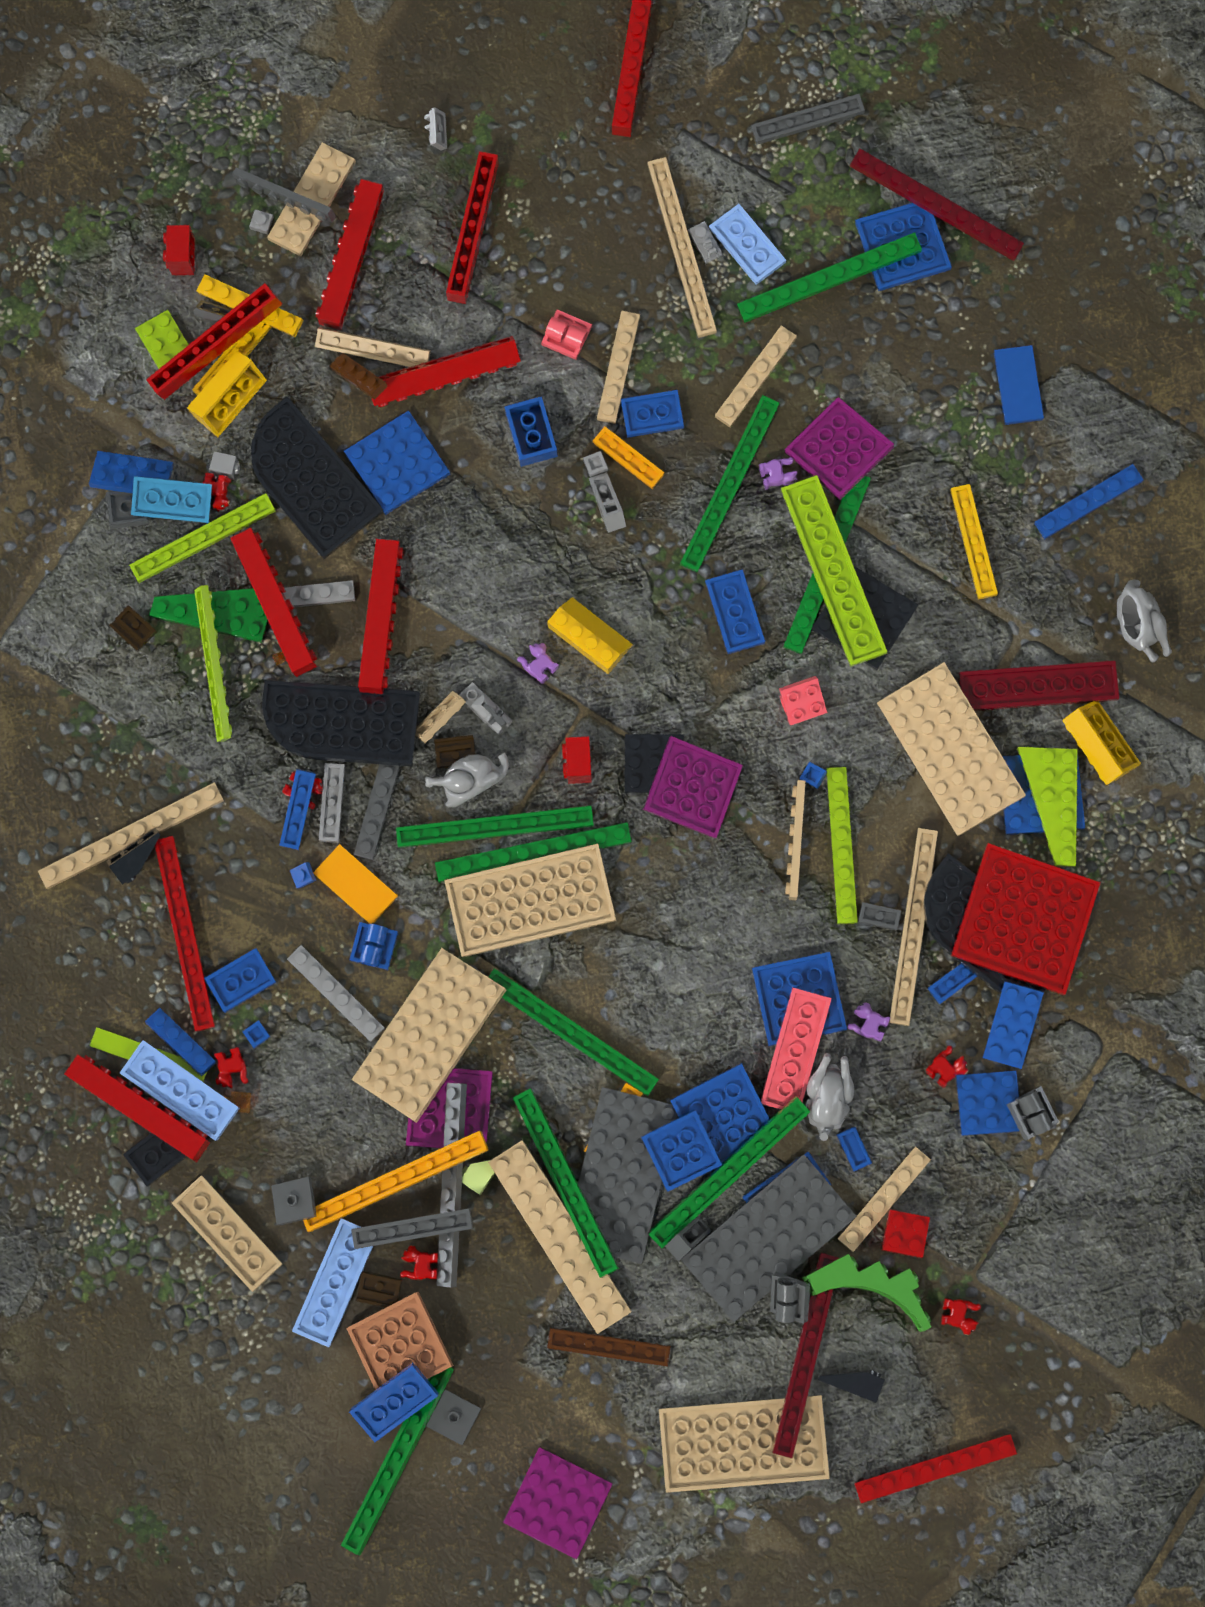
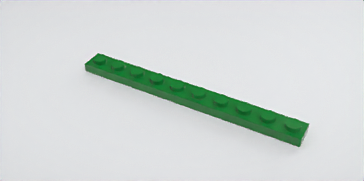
M914 232L740 302L737 306L744 323L918 254L922 252V248Z
M762 395L680 562L681 566L698 573L780 405L779 402Z
M864 476L842 498L837 510L835 521L845 544L871 481L870 477ZM812 573L783 647L801 655L823 602V596L814 573Z
M592 806L396 827L398 848L592 827L594 824Z
M622 823L435 862L438 882L441 883L447 879L598 844L599 849L632 842L628 823Z
M495 968L488 976V978L506 989L502 996L504 1000L646 1096H649L659 1081L658 1078Z
M528 1089L513 1097L599 1277L603 1278L618 1270L619 1267L533 1090Z
M795 1096L648 1232L650 1237L661 1248L667 1245L681 1230L691 1223L810 1113L809 1109Z
M450 1367L428 1379L438 1391V1396L406 1419L401 1425L341 1544L342 1547L360 1556L454 1368Z

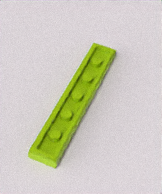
M97 1027L90 1043V1047L127 1060L130 1059L140 1045V1042ZM157 1049L204 1082L207 1072L201 1077L180 1056Z

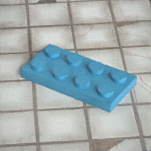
M134 476L131 515L209 523L212 484Z

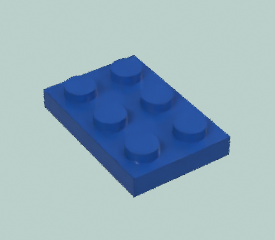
M678 390L621 399L627 438L684 429Z
M257 948L205 977L224 1013L276 983Z

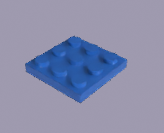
M1016 1071L956 1075L961 1136L1020 1132L1007 1106L1009 1102L1019 1097Z
M696 1110L641 1136L667 1192L722 1165Z

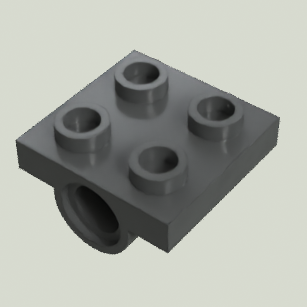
M1042 1086L1036 1087L1007 1104L1024 1140H1029L1036 1135L1042 1134L1052 1129L1053 1125L1059 1123Z
M779 1272L772 1274L770 1312L776 1313L775 1319L782 1323L794 1321L802 1324L806 1323L809 1315L810 1284Z

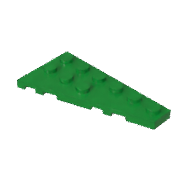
M253 588L211 592V608L215 613L214 628L217 630V633L263 643L268 619ZM195 593L154 597L150 617L200 628Z

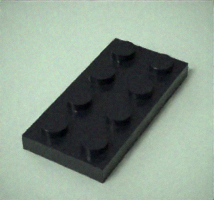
M176 1114L173 1118L180 1121L182 1117ZM192 1124L190 1126V1129L194 1132L198 1129ZM153 1133L123 1154L147 1187L187 1157ZM207 1135L206 1140L209 1141L211 1137Z

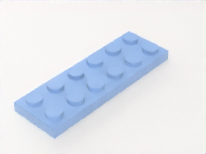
M142 1040L120 1072L121 1075L215 1141L220 1138L240 1109L144 1040Z
M342 1218L339 1221L292 1330L294 1333L327 1347L331 1346L373 1246L354 1249L351 1229L360 1228V1226Z

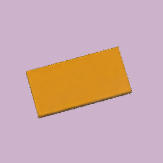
M340 844L313 872L317 878L369 924H374L398 897Z

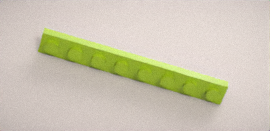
M265 493L135 561L129 566L138 583H141L276 512Z
M202 585L194 591L217 742H224L231 738L232 727L228 721L229 707L226 705V688L223 686L222 681L224 673L219 661L221 653L220 649L217 648L216 640L218 633L214 628L215 613L211 608L212 593L209 591L208 585Z
M846 767L826 768L837 924H855L858 921Z

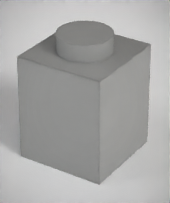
M214 452L209 470L214 476L224 475L234 480L235 475L239 474L241 464L236 456Z

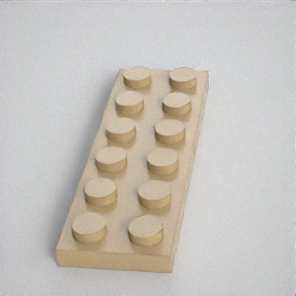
M321 143L294 192L330 207L356 162L355 159ZM286 205L267 238L269 241L302 256L321 220L311 213L307 215L297 207L290 208Z
M202 1175L172 1202L176 1209L252 1292L283 1265Z

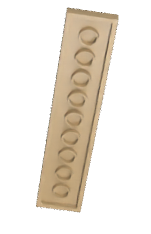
M521 1140L490 1160L488 1163L596 1333H600L631 1313V1309L610 1276L599 1277L566 1207L524 1141Z

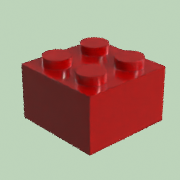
M167 225L166 232L163 233V241L166 244V250H163V261L166 262V268L170 270L171 275H194L195 238L190 225Z
M589 736L565 738L566 743L562 744L563 759L567 761V763H563L564 778H568V784L592 783Z
M888 1210L881 1251L923 1258L930 1217Z

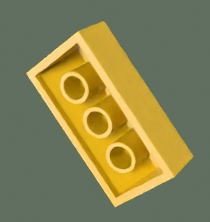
M236 350L190 403L187 409L201 424L216 437H219L265 384L267 379L251 359Z
M573 597L561 605L547 621L549 629L608 675L633 645Z
M1093 701L1081 706L1062 720L1066 729L1075 738L1079 748L1087 756L1089 763L1094 766L1100 779L1106 785L1118 780L1141 765V762L1100 702Z

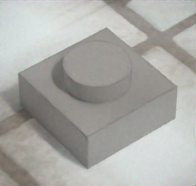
M255 210L249 228L268 234L274 216Z
M601 451L583 457L590 477L608 471Z

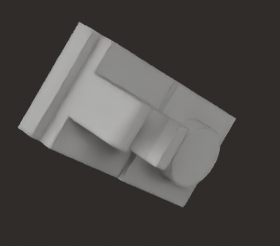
M434 107L431 108L432 110L429 111V114L424 116L425 120L430 121V124L426 125L425 129L430 131V145L439 150L447 149L446 116L444 112Z
M705 221L688 229V234L705 264L722 256L721 250Z

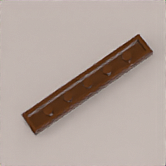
M550 1328L547 1345L549 1349L667 1367L671 1347Z

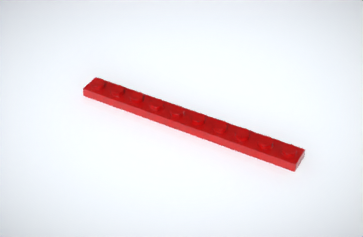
M174 836L158 839L155 849L194 1029L198 1032L215 1028Z

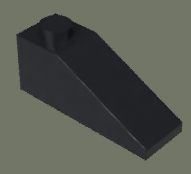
M156 827L107 860L108 866L122 885L132 882L142 869L160 837Z
M870 1370L869 1373L857 1372L818 1377V1380L875 1403L885 1379L880 1378L881 1373Z

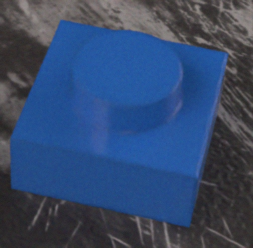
M809 762L800 780L818 789L827 771Z
M305 862L290 870L296 888H302L316 881L309 862Z
M259 1020L243 1031V1034L254 1049L270 1038V1035Z

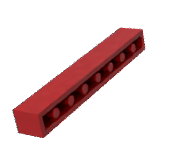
M632 0L612 122V135L631 137L653 0Z
M479 151L446 290L447 301L462 304L467 302L499 166L498 155Z
M361 179L359 185L355 186L354 202L350 203L348 210L350 215L344 221L343 237L340 236L338 240V254L333 256V270L328 273L327 289H323L321 295L323 302L316 311L319 325L338 330L342 329L383 198V184Z
M264 283L147 378V382L156 394L165 400L283 303L273 290Z
M513 336L379 376L388 387L375 400L372 398L373 405L383 407L393 400L403 401L407 399V396L413 394L419 396L426 393V390L429 389L439 390L449 383L452 385L461 383L462 379L465 378L475 379L485 372L489 374L495 373L501 367H514L518 362H521Z
M249 528L231 537L230 539L291 672L298 677L316 668L315 660H317V656L313 649L309 650L307 645L310 643L306 633H302L299 628L302 624L298 616H294L291 611L294 607L290 599H286L284 596L286 589L282 582L278 583L276 578L278 572L275 566H271L268 561L271 557L267 549H263L260 544L263 540L259 532L255 533L252 528Z
M376 539L358 683L359 691L364 693L383 694L384 688L388 686V676H385L386 669L389 670L390 658L387 657L388 651H392L393 641L390 639V632L394 633L395 627L392 615L396 614L397 603L394 602V598L399 593V584H396L397 577L401 576V566H398L399 559H403V548L400 547V542L396 540Z
M77 1054L64 1075L196 1163L210 1144L206 1140L207 1135L199 1129L194 1132L190 1129L191 1124L182 1118L180 1121L173 1118L175 1115L167 1108L161 1110L157 1107L159 1105L158 1102L150 1097L147 1100L141 1097L143 1092L134 1086L132 1089H129L125 1086L127 1083L125 1080L118 1076L114 1079L109 1075L111 1071L102 1065L100 1068L93 1065L95 1061L87 1055L83 1058Z

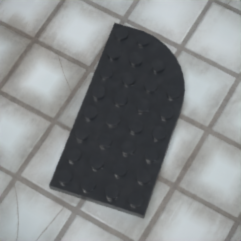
M288 397L274 406L261 419L251 443V459L254 472L263 488L321 557L326 559L381 515L384 510Z
M265 680L262 698L265 723L275 741L292 754L314 760L413 767L420 691L384 689L383 694L360 692L359 688L355 686Z
M948 853L928 881L923 906L925 920L931 935L939 946L951 955L977 875ZM953 957L999 994H1001L1004 981L1043 992L1046 990Z

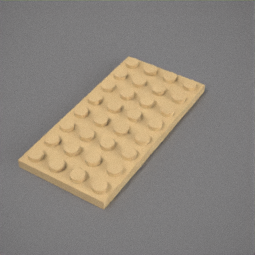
M945 662L877 702L957 836L962 835L1026 797Z
M598 844L444 880L462 958L616 921Z
M441 948L352 1080L417 1123L506 992V989Z
M822 1395L807 1396L792 1459L772 1454L785 1398L659 1409L666 1493L830 1479Z

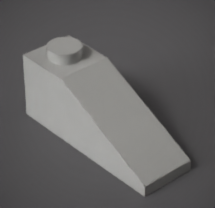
M607 472L589 478L608 533L626 527L622 508Z

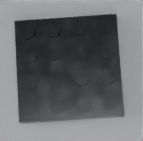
M854 566L887 649V654L864 662L878 670L916 611L918 604ZM825 606L811 631L843 650L827 606Z

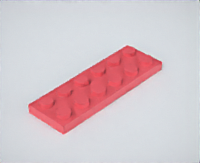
M792 987L760 1100L763 1105L782 1109L795 1096L803 1102L832 998Z

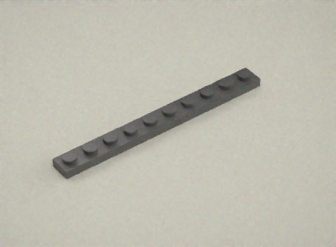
M447 1083L444 1147L464 1138L467 1084ZM463 1162L442 1171L440 1213L457 1211L461 1208ZM459 1231L439 1234L437 1286L457 1287Z

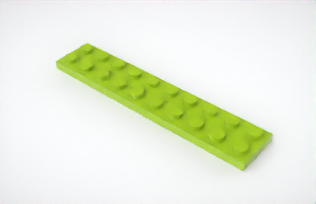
M818 475L781 488L782 495L850 667L887 654V649Z

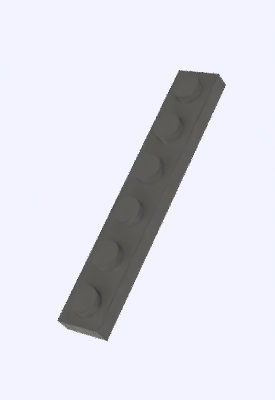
M856 94L751 125V130L756 145L864 114L865 109L860 94Z
M235 168L232 173L237 180L236 183L241 187H250L254 192L258 194L264 193L274 201H283L288 207H297L307 215L311 213L323 222L327 220L333 223L336 218L332 208L239 168Z
M379 764L354 856L374 860L400 766Z
M469 1208L354 1228L351 1231L354 1249L468 1230L474 1227L471 1209Z

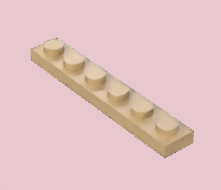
M621 311L597 415L598 421L616 424L640 314Z
M782 325L715 414V418L728 427H732L797 339L795 334Z
M321 327L317 330L315 343L317 348L408 367L428 362L431 351Z
M798 780L797 786L793 785L792 797H796L795 805L791 806V817H794V824H790L789 836H793V844L789 843L788 855H792L791 863H787V875H790V883L786 882L785 894H789V900H797L805 795V781Z
M915 1146L839 1236L838 1240L854 1252L931 1159Z

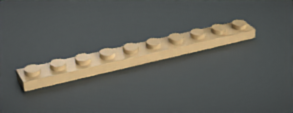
M664 157L649 161L648 168L697 336L700 338L715 334L717 330L667 159Z
M214 782L39 870L38 873L46 889H49L113 857L155 827L161 833L224 800Z
M918 828L890 1012L889 1023L904 1026H909L925 922L924 895L932 875L938 831Z

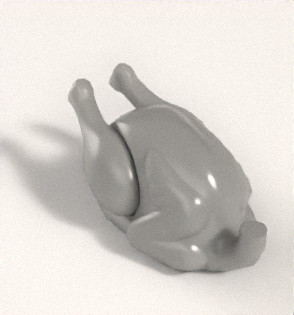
M1133 579L1127 582L1122 594L1117 599V619L1120 622L1124 639L1137 650L1143 651L1151 662H1155L1159 656L1150 646L1157 641L1160 642L1165 657L1172 653L1167 639V623L1153 595L1150 592H1146L1143 588H1138L1140 581Z
M505 753L498 756L500 766L497 767L486 756L479 754L468 755L452 764L444 777L427 776L425 778V785L429 788L432 786H443L448 799L446 806L457 807L500 782L507 775L509 768L508 757Z
M825 1053L818 1069L811 1076L807 1085V1095L810 1097L806 1101V1107L810 1111L808 1114L809 1123L817 1127L821 1141L828 1139L832 1129L841 1128L850 1111V1107L847 1104L853 1100L854 1084L850 1075L847 1056L841 1057L840 1070L836 1064L829 1065L831 1055Z

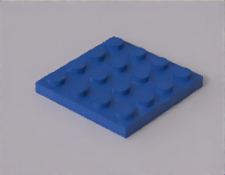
M910 203L855 220L865 252L914 232L922 248V252L873 271L872 274L878 291L951 270V264L934 215L916 204Z
M409 411L344 451L377 503L384 510L385 515L450 475V471Z
M1077 753L1076 830H1084L1085 820ZM1003 756V759L1026 797L1003 810L1005 834L1044 833L1045 831L1036 809L1021 756Z
M830 952L752 968L768 1046L777 1044L792 987L832 998L822 1035L847 1030Z
M742 1064L670 1099L678 1117L696 1110L721 1164L770 1120Z

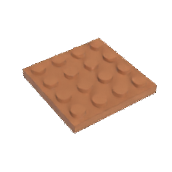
M419 1292L346 1328L375 1390L411 1363H414L427 1379L454 1366Z

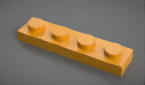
M604 426L593 439V443L651 489L664 476L662 470Z

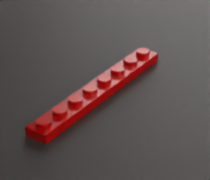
M1011 1434L854 1484L860 1503H864L1016 1455L1017 1452Z

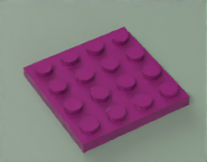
M838 397L785 448V453L812 476L818 475L820 483L841 500L894 448V443Z
M670 736L643 810L715 839L719 833L743 765Z
M454 1068L418 1122L416 1123L408 1118L406 1146L440 1149L444 1147L447 1083L467 1084L464 1138L475 1132L482 1131L487 1144L493 1072Z
M539 1447L503 1523L577 1560L613 1483Z

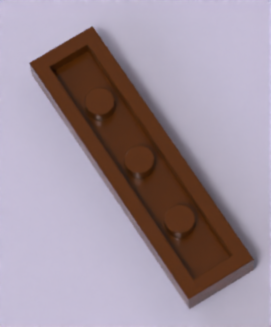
M344 353L337 357L330 365L334 372L374 400L388 387L382 379Z

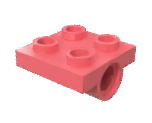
M557 310L547 325L541 345L576 360L592 328V324Z
M816 676L779 688L780 700L790 726L827 713Z

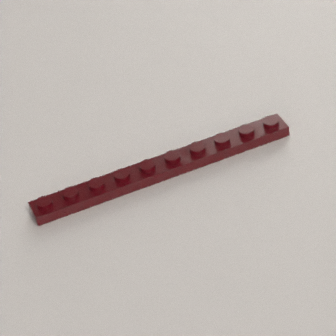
M860 148L850 164L851 168L1013 261L1024 245L1020 240Z
M821 1253L816 1270L839 1258ZM833 1289L814 1296L810 1293L808 1321L802 1326L772 1454L790 1459L793 1458Z

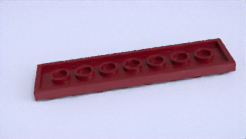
M1116 661L959 672L960 689L974 711L1119 700Z

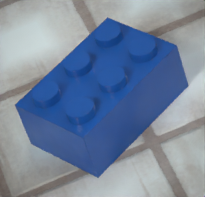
M542 396L505 406V414L521 467L558 457Z

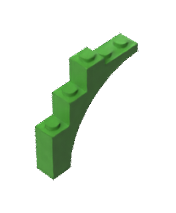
M847 1254L803 1277L804 1282L810 1284L812 1296L841 1287L873 1291L898 1305L911 1318L919 1332L931 1328V1319L928 1313L922 1310L919 1296L913 1292L914 1289L919 1287L917 1283L919 1279L914 1271L911 1272L910 1268L888 1279V1270L880 1261L858 1271L856 1260Z

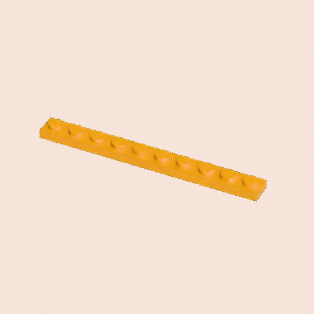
M482 1131L475 1132L315 1206L317 1217L303 1220L307 1232L321 1228L488 1151L489 1149Z

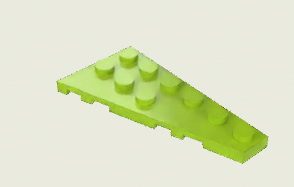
M1018 747L1017 749L1021 756L1023 768L1029 781V787L1042 822L1043 830L1046 834L1054 865L1075 867L1077 749Z

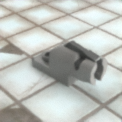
M473 682L459 694L466 701L465 704L498 735L503 732L502 726L504 724L509 727L512 723V720Z

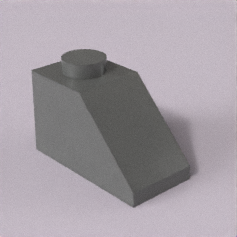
M697 1216L665 1247L679 1261L712 1230Z

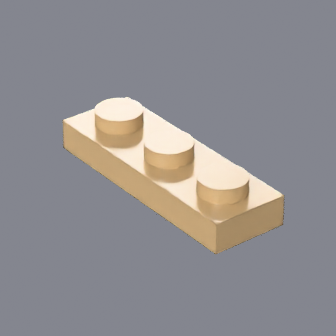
M452 691L417 726L416 737L423 743H426L461 709L466 701Z

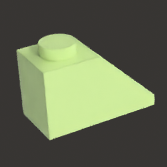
M489 1161L473 1163L469 1167L465 1166L462 1170V1183L479 1195L482 1194L495 1175V1172L488 1163Z

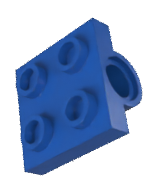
M359 922L349 960L389 970L398 931L376 924Z

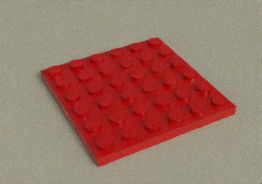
M987 843L951 956L1052 992L1066 995L1101 882Z

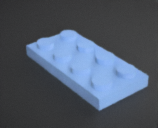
M740 204L709 225L711 232L756 285L786 263V259Z

